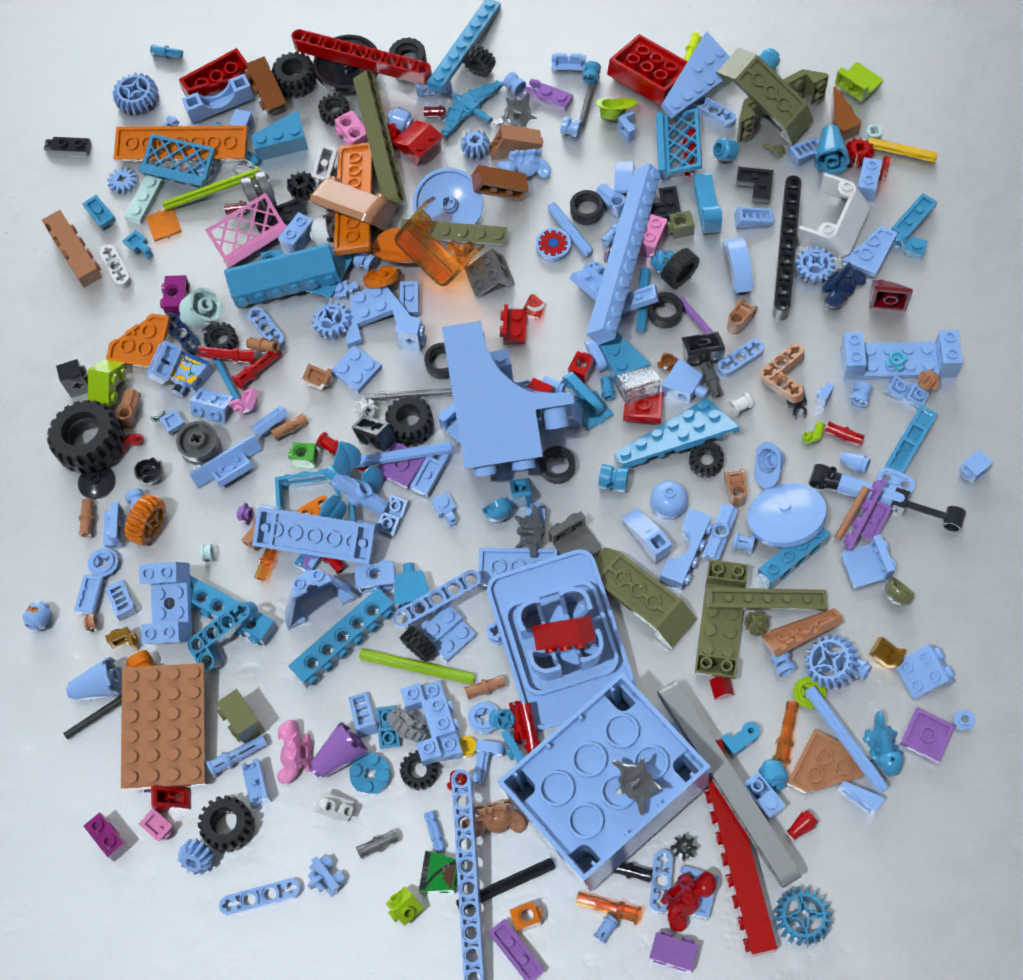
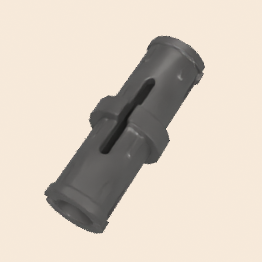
M392 829L383 835L372 837V840L356 846V850L360 858L363 859L377 851L379 853L382 852L387 846L399 842V838L395 830Z

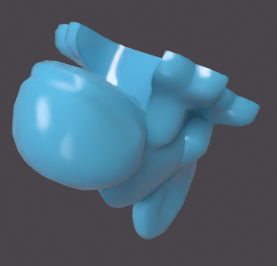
M878 711L875 713L873 731L867 729L862 740L871 748L869 751V757L872 758L870 762L880 766L887 776H897L903 767L904 760L902 755L904 753L899 750L898 745L894 744L896 741L895 737L898 734L897 731L892 730L891 726H886L883 713Z

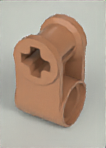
M741 298L729 314L727 330L731 334H740L749 321L753 319L758 307L751 306Z
M741 468L740 471L733 472L724 471V483L727 488L730 504L734 507L743 506L747 498L744 469ZM737 493V494H741L742 496L737 497V496H735L734 494Z

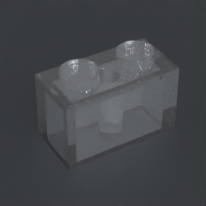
M652 365L617 375V390L625 404L660 393L661 380Z

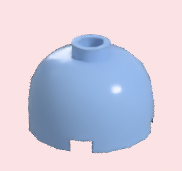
M667 480L657 484L650 495V507L654 514L663 520H674L676 517L682 516L688 507L686 489L676 481Z

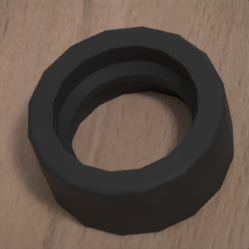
M582 190L572 196L570 214L573 220L582 225H591L598 222L603 215V199L592 190ZM589 201L596 204L597 209L592 213L584 214L579 212L576 206L581 202Z
M671 292L658 293L659 302L648 305L649 320L659 328H671L677 325L682 318V301ZM661 303H669L676 308V313L671 317H661L655 313L654 309Z
M437 343L427 349L424 357L427 372L432 377L447 379L450 378L448 367L436 368L431 363L436 355L446 353L444 343Z
M552 446L542 453L543 456L540 457L539 463L540 472L545 480L553 484H563L573 477L576 470L575 457L569 449L562 446ZM560 456L567 459L569 467L563 473H551L546 467L547 461L550 458Z

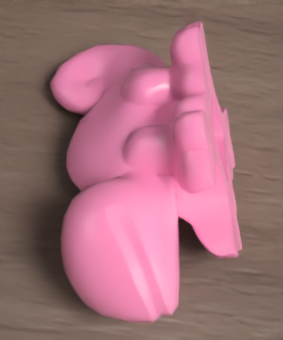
M287 720L278 729V738L284 742L280 754V760L284 768L277 774V779L281 784H288L297 777L300 768L303 767L306 772H310L312 767L311 751L314 742L309 734H305L300 741L299 725L296 720Z

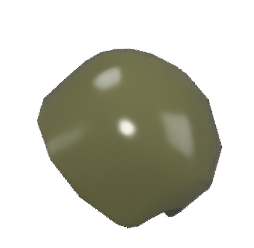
M891 577L885 585V594L893 604L900 606L909 605L915 598V593L895 577Z

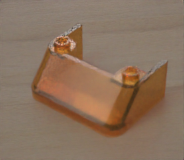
M433 196L426 200L395 235V243L439 286H447L484 249L485 245L479 246L471 255L464 250H459L451 256L426 232L431 227L432 220L425 211L436 199Z

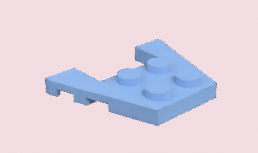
M387 286L368 288L351 295L349 312L352 320L349 321L350 326L347 327L346 345L348 348L364 342L360 327L392 314H394L397 325L399 315L410 316Z

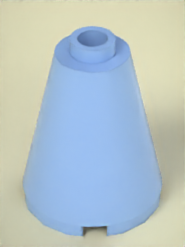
M112 657L103 659L68 683L66 688L68 697L74 701L122 695L121 667L115 666L114 662L117 661Z

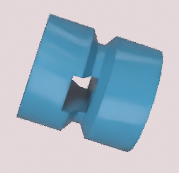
M602 464L598 488L609 490L612 487L614 491L625 492L629 468L618 466L614 469L613 465Z

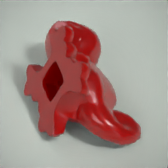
M702 872L695 881L693 879L690 880L688 873L680 875L674 886L664 892L660 902L668 904L666 907L668 911L667 917L672 930L676 932L684 931L687 927L685 916H690L697 911L700 904V896L708 898L714 893L716 880L710 872Z

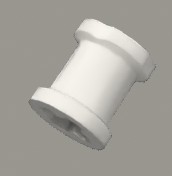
M744 393L742 397L736 400L729 401L730 409L736 416L741 411L754 407L748 393Z

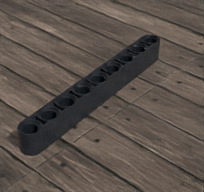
M795 175L786 178L783 192L772 312L773 317L780 321L788 318L792 298L801 194V179Z

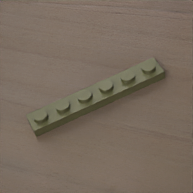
M401 219L400 227L413 232L419 239L497 246H506L508 230L507 227L414 219Z
M707 589L708 609L826 611L828 609L826 590Z

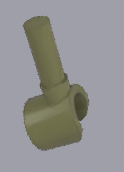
M766 143L762 144V147L774 151L778 159L782 158V153L786 154L782 144L777 146Z

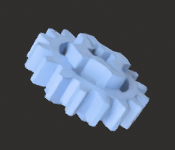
M809 246L808 251L802 249V253H798L795 261L796 272H800V278L805 277V282L810 279L812 284L815 283V280L822 283V279L827 281L829 276L833 275L836 265L834 263L835 258L830 257L831 252L825 253V248L819 250L818 246L815 249Z
M329 301L328 305L323 303L322 308L317 307V313L312 314L314 317L311 320L313 328L319 336L323 335L324 338L330 335L333 339L335 334L340 337V332H346L345 327H349V321L352 320L348 308L343 303L339 305L338 301L334 304Z

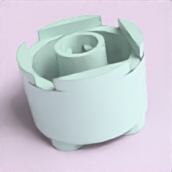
M204 287L198 288L180 302V319L192 328L203 330L221 316V301L218 302L215 297L217 295L212 290Z

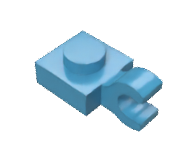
M136 230L123 240L124 245L135 254L140 251L147 259L154 255L150 251L151 248L147 246V239Z
M897 234L893 246L905 249V255L922 260L928 241L910 236L908 240L904 235Z

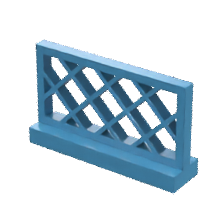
M698 108L683 111L673 119L669 115H664L663 112L656 113L658 171L661 173L662 180L670 179L669 175L702 169ZM695 115V118L690 123L686 121L688 116ZM669 120H679L674 126L669 124ZM684 123L687 127L681 132L678 130V127ZM692 128L696 132L690 137L686 134ZM676 132L679 136L673 141L670 139V136ZM684 137L688 141L682 146L678 142ZM691 143H694L696 147L691 152L687 148ZM676 146L680 150L673 155L670 151ZM686 152L689 155L683 161L679 156ZM692 157L696 158V164H688ZM675 161L681 163L677 168L671 169V165Z
M151 134L142 165L139 164L138 172L144 176L148 175L168 182L201 188L209 185L207 179L216 149ZM155 139L161 140L163 145L155 150L153 147ZM173 143L177 144L179 149L170 153L168 146ZM192 147L194 153L186 157L183 150ZM166 149L168 156L160 159L157 153ZM205 150L210 151L208 158L202 160L199 154ZM181 152L184 159L176 163L173 157ZM155 155L158 162L153 165L148 164L149 159ZM197 156L200 163L192 167L189 160ZM171 159L174 165L169 169L165 168L163 163ZM187 162L190 169L181 172L179 166ZM203 166L205 169L203 177L198 176L194 170Z

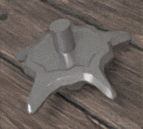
M526 93L523 99L515 98L512 100L507 97L508 105L504 109L505 114L497 119L495 124L507 123L510 126L525 127L529 120L537 119L530 112V93Z
M535 504L531 505V515H526L524 519L519 516L514 517L520 525L517 528L520 542L515 548H521L525 545L530 550L531 558L535 557L537 546L545 534V529L542 527Z
M643 757L640 758L638 765H628L613 760V765L621 772L618 778L620 787L616 790V794L625 793L629 799L635 800L640 815H644L646 799L653 796V791L663 792V788L653 780L652 774L647 771Z

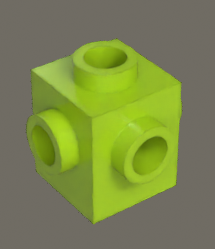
M405 886L393 894L385 903L390 909L388 912L389 916L395 923L399 920L404 926L413 921L416 915L424 909Z

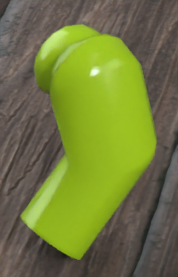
M816 422L813 432H804L802 434L803 442L812 444L820 441L825 424L823 422Z

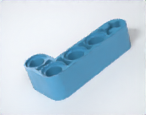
M711 172L693 174V186L702 234L721 232L722 210L721 206L717 205Z
M252 601L238 602L188 640V649L197 663H204L205 670L219 668L222 665L223 658L216 646L255 618L258 613L257 605ZM230 617L232 618L231 626L228 623ZM214 629L217 630L216 638L213 635ZM199 640L202 642L201 649L198 646ZM209 657L212 658L211 665L208 662Z

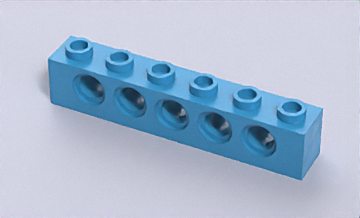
M190 575L191 610L194 608L199 610L203 617L216 619L239 602ZM207 597L205 602L200 603L202 598ZM219 606H224L221 611H216ZM258 612L255 618L234 633L241 637L242 635L249 637L248 640L255 645L260 643L266 646L278 626L273 619ZM231 617L228 620L230 626L232 625ZM256 623L253 629H248L249 625Z
M378 587L288 665L290 671L306 689L309 686L315 685L321 675L331 671L337 661L346 658L353 647L362 644L370 632L374 633L385 619L388 620L394 615V611H396L394 603ZM378 610L376 615H369L371 611ZM363 623L361 628H354L356 624ZM348 636L345 642L339 641L341 637ZM333 649L332 654L324 655L326 650ZM317 662V667L309 668L310 664Z

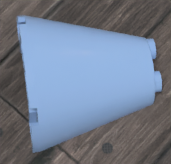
M319 569L306 571L293 581V587L285 609L287 629L290 630L306 623L300 605L333 590H336L342 606L359 599L360 596L355 588L343 579L324 573Z

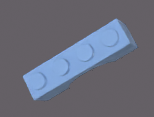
M245 74L230 79L227 87L217 95L202 96L197 92L182 98L191 122L195 123L255 98Z
M689 508L682 524V533L688 538L690 547L680 557L667 558L660 574V583L681 591L684 585L688 586L692 576L689 572L691 568L695 569L699 560L696 556L699 551H703L706 544L704 540L705 535H710L713 527L710 515Z

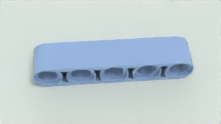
M468 570L398 609L393 615L394 626L397 629H406L475 590L481 580L480 574L475 570ZM473 576L476 579V583L473 585L468 584L466 577ZM452 585L457 586L459 593H450L449 587ZM438 595L442 598V602L435 604L432 602L431 597ZM422 605L425 612L417 614L414 611V607ZM399 615H405L408 621L400 624L396 618Z

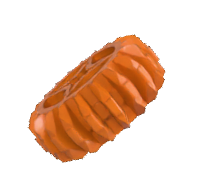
M146 494L138 499L136 504H133V508L130 510L129 516H127L128 519L124 529L128 540L134 544L144 546L154 539V536L164 523V513L166 512L164 501L157 496Z

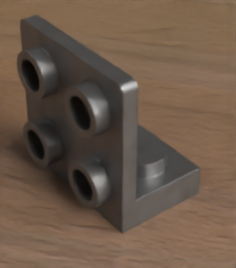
M493 249L465 268L476 297H480L498 283L504 284L509 288L515 284L504 255Z

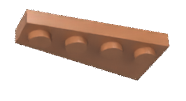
M835 608L764 632V634H760L761 641L777 657L843 623V618Z

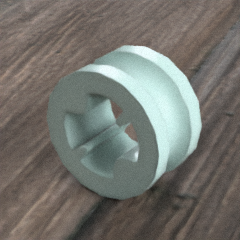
M877 124L869 125L865 134L866 139L869 140L871 137L880 139L882 128Z
M202 544L200 548L202 561L207 559L213 561V545L208 544V546H205V544Z

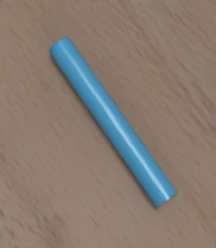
M213 358L231 396H234V400L241 399L221 359Z

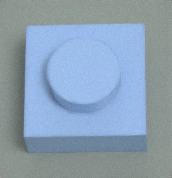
M827 382L824 388L821 387L816 395L818 398L817 406L825 407L832 395L833 384Z
M176 409L159 418L170 435L186 425Z

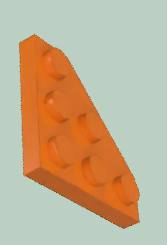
M150 314L139 325H134L123 336L109 343L106 360L149 368L159 343L167 339L171 317Z

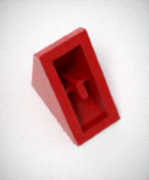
M152 785L151 807L158 813L189 810V789Z

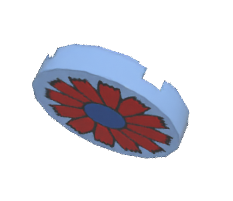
M549 228L538 235L536 250L543 259L558 261L569 254L571 239L564 230Z

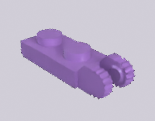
M530 79L529 85L531 87L526 86L524 89L525 94L529 92L530 97L535 98V100L566 111L573 99V94L541 83L535 79Z

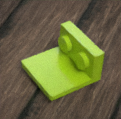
M858 62L848 71L841 67L837 71L835 80L836 86L861 103L883 83L881 77Z

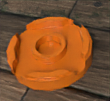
M381 266L378 271L372 269L363 276L364 285L367 288H380L392 284L399 278L397 269L394 266Z

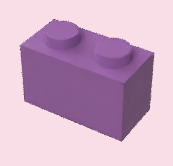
M667 931L656 932L649 961L691 974L699 945L694 944L695 941L690 938L682 937V940L674 938V934Z

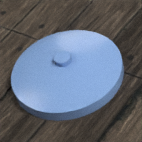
M442 168L427 174L419 182L413 195V211L417 220L476 225L483 212L482 194L474 193L472 176L455 168Z
M784 483L772 486L761 492L750 504L747 519L752 534L760 542L772 547L787 548L804 544L817 536L826 523L827 508L821 494L812 487L799 483Z

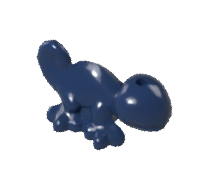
M850 262L841 269L838 268L821 287L822 291L832 289L824 299L825 305L829 308L836 309L841 307L846 300V295H851L855 291L856 284L864 285L866 283V276L862 271L858 269L849 270Z

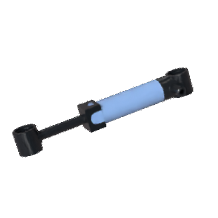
M824 464L814 465L808 482L811 487L817 490L828 489L853 498L857 497L863 485L869 489L873 485V483L838 473L836 467H829ZM883 487L877 499L892 507L890 513L902 516L904 509L907 508L942 519V527L950 532H960L966 516V511L958 506H948L946 512L908 501L910 491L901 488L893 490ZM868 492L867 499H869L872 492Z

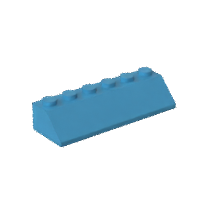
M329 243L224 270L231 298L237 308L340 282L338 265Z

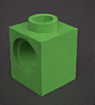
M293 442L292 449H289L288 458L291 460L293 467L316 468L318 449L315 443Z

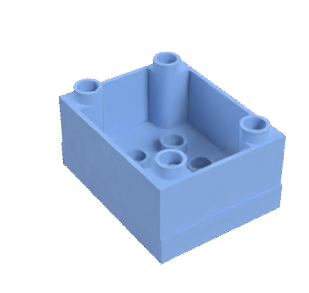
M621 672L497 782L512 803L591 892L708 786L711 766ZM643 757L647 771L652 774L653 780L663 788V792L653 791V796L646 799L644 815H640L635 800L629 799L625 793L616 794V790L620 787L618 778L621 772L613 765V760L628 765H638L640 758Z

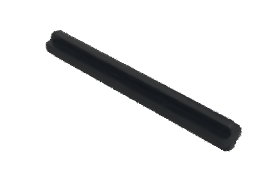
M548 858L480 889L481 903L554 870L555 864L553 860ZM459 899L456 900V905H457V907H458V910H459ZM470 904L466 907V909L471 908L474 905Z

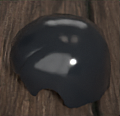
M152 457L149 460L144 459L137 462L134 467L136 479L144 484H153L159 481L163 475L162 461H157Z

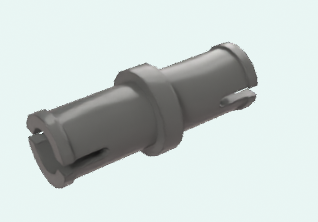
M707 361V364L703 362L700 364V368L705 377V385H708L712 398L716 399L717 396L719 399L724 395L718 382L719 377L715 374L711 361Z

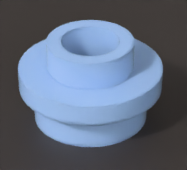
M960 710L954 715L953 722L959 730L968 731L973 728L975 718L971 712ZM961 717H966L968 723L962 722Z

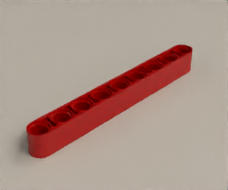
M297 29L291 34L295 50L304 54L364 70L369 69L372 72L421 85H427V81L432 75L430 64L424 61L302 29Z

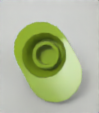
M601 98L596 100L595 103L600 107V118L602 120L617 121L621 115L625 114L626 109L634 107L637 101L632 98Z

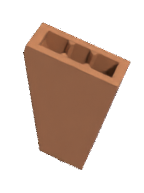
M501 124L490 144L491 159H506L510 155V151L542 148L543 138H541L540 130Z

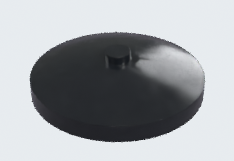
M347 34L334 37L377 49L370 40L359 35ZM314 56L313 60L314 71L318 81L326 88L336 92L356 91L353 78L366 71ZM372 72L376 78L378 73Z

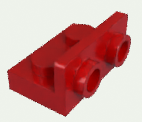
M504 304V310H501L500 320L503 321V326H500V337H503L504 344H526L527 309H509L508 304Z

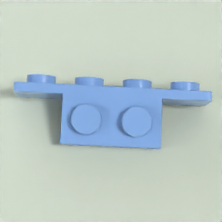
M251 435L193 470L189 475L198 488L213 479L222 487L252 469L253 466L247 458L262 450V447L256 436Z

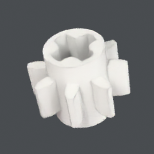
M362 397L361 401L355 402L356 409H353V412L358 414V419L363 415L375 417V410L378 408L373 405V400L369 399L367 401Z

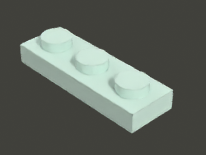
M148 175L145 176L124 215L126 220L138 224L143 223L163 185L162 179Z

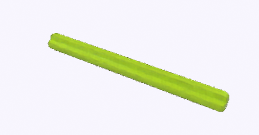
M254 168L162 202L163 208L167 211L240 185V178L249 176L253 180L254 173L260 170Z
M364 648L361 649L359 654L361 660L471 685L475 681V674L472 672Z

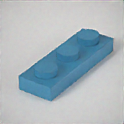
M922 193L891 230L898 232L897 234L904 235L908 239L934 210L938 202Z

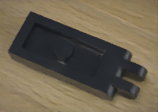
M53 137L52 139L45 140L46 145H44L43 149L53 155L88 156L91 141L89 138Z

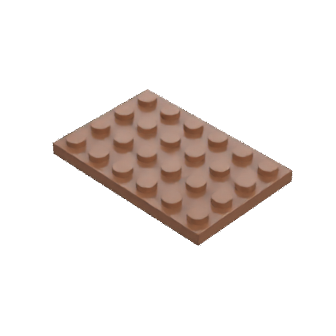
M204 663L122 668V791L151 789L152 785L166 787L206 785Z

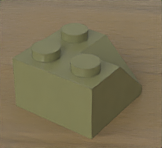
M237 689L216 702L220 708L217 710L223 721L226 719L231 725L228 726V729L238 742L243 741L245 744L266 732Z

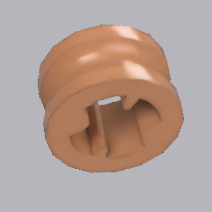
M92 613L91 616L84 615L83 621L86 631L90 632L91 629L98 630L96 614Z

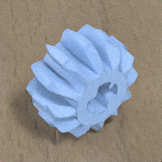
M471 130L470 134L465 133V137H462L461 149L466 157L470 156L471 159L474 157L480 159L481 155L486 157V152L490 150V139L485 132L481 133L480 130L477 132Z
M197 838L194 840L189 839L179 849L177 861L182 863L181 867L186 868L187 873L192 871L194 875L198 873L203 874L213 864L215 853L210 850L211 846H207L205 841L200 842Z

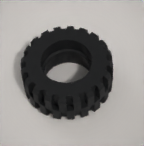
M83 400L81 403L77 401L71 406L67 405L62 412L59 411L56 414L55 419H52L50 423L51 428H48L47 444L58 461L69 471L81 474L84 471L86 473H93L96 469L98 471L103 469V466L106 464L110 465L112 463L111 460L117 458L119 455L118 451L123 447L124 433L122 425L108 406L101 404L99 401ZM90 428H98L95 437L88 443L73 446L74 441L83 431Z

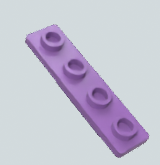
M880 479L871 486L870 492L872 493L869 499L866 498L861 506L863 511L860 517L857 516L855 518L851 534L848 533L843 541V544H845L844 550L851 551L858 536L871 542L873 536L879 535L892 510V507L877 500L886 480Z

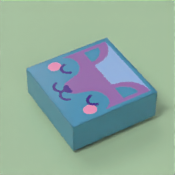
M300 553L294 565L305 572L315 570L321 557Z

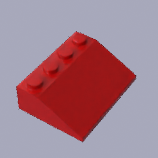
M638 34L609 59L607 75L661 106L688 61Z

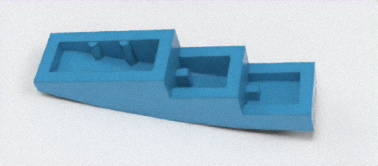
M920 405L884 468H891L901 473L906 471L937 418L938 413Z

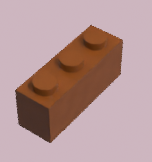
M265 56L246 63V70L244 71L248 80L251 79L254 84L252 85L254 94L259 95L261 99L259 104L262 111L266 110L268 115L285 108L286 101Z
M478 165L471 175L474 193L521 201L529 191L525 173Z

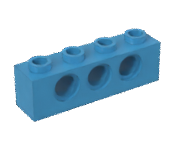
M823 527L820 533L810 541L798 546L781 549L758 569L757 578L768 589H773L828 543L830 533Z

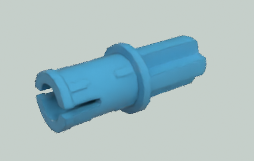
M152 44L150 46L151 55L162 56L165 59H168V57L183 58L184 52L181 49L170 48L168 45L158 46Z

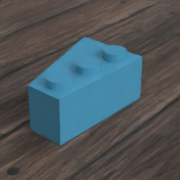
M298 110L251 135L254 150L259 161L308 149Z
M618 332L614 340L598 345L607 362V370L616 388L651 374V363Z

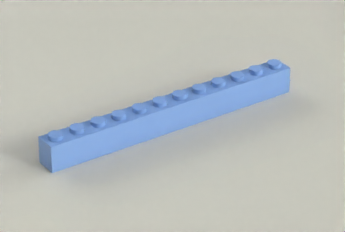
M651 163L635 169L630 182L586 333L597 345L614 340L661 176V173Z

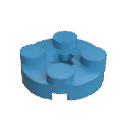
M376 753L366 754L357 759L349 769L351 784L361 794L378 795L390 783V766L383 757ZM368 770H370V771H373V770L376 771V772L373 774V775H374V778H373V779H371V778H369V777H368V778H365V776L367 775V771H368Z

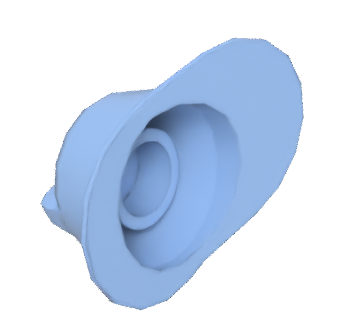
M764 442L756 450L754 473L757 484L767 489L777 483L780 470L785 465V455L773 443Z

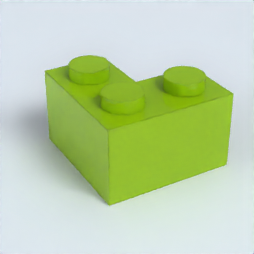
M104 359L89 368L88 400L91 402L99 401L101 404L108 406V408L115 404L118 400L117 385L124 381L126 377L125 363Z

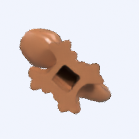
M501 799L492 803L475 806V814L479 815L475 817L477 838L484 835L485 829L498 834L505 832L509 826L514 832L521 833L525 830L527 821L521 812L510 809L513 808V803H511L510 799ZM470 819L463 820L461 828L469 827Z

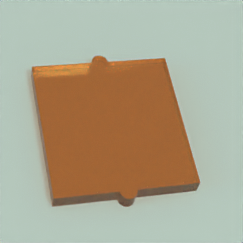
M174 209L167 211L158 210L157 213L146 216L155 242L182 232Z

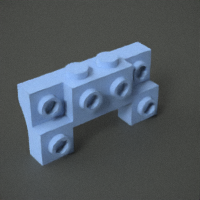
M440 680L423 686L417 683L401 688L406 710L411 711L423 707L432 738L416 743L422 765L426 766L443 760H454L463 757L456 731L460 729L456 718L452 719L450 713L454 712L451 700L446 701Z

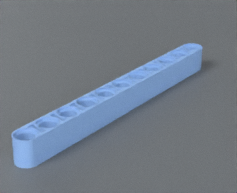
M459 769L453 773L451 782L464 980H470L471 973L477 972L480 975V980H486L473 779L467 771ZM460 775L467 776V782L464 785H458L457 783ZM462 796H467L469 799L465 807H460L458 803ZM468 817L470 819L469 827L461 828V819ZM470 839L472 843L470 849L463 850L461 847L462 841ZM470 860L473 863V868L470 872L466 873L462 867L465 861ZM471 882L474 885V891L472 894L467 895L464 892V886ZM470 904L476 908V913L472 917H468L465 912L466 907ZM470 927H475L477 936L471 940L467 937V930ZM472 949L477 950L479 954L476 962H471L468 958V953Z

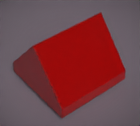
M716 676L709 680L714 700L734 696L730 678Z

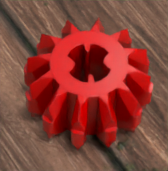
M862 137L859 140L853 138L852 142L848 141L846 144L850 156V166L853 164L856 167L862 166L864 157L872 159L874 156L873 144L869 143L868 139L864 141Z

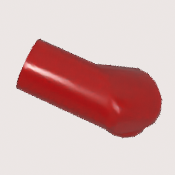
M128 434L122 440L123 447L119 451L124 453L129 446L141 445L144 441L141 434Z

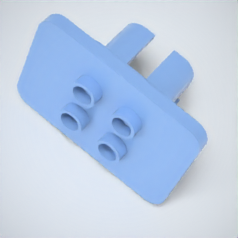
M582 549L573 550L497 574L491 578L487 585L488 597L521 703H532L537 730H547L562 725L621 672L636 687L595 559L591 553ZM591 616L595 641L588 642V647L575 649V645H572V649L560 651L559 647L556 652L545 653V649L536 651L532 626Z

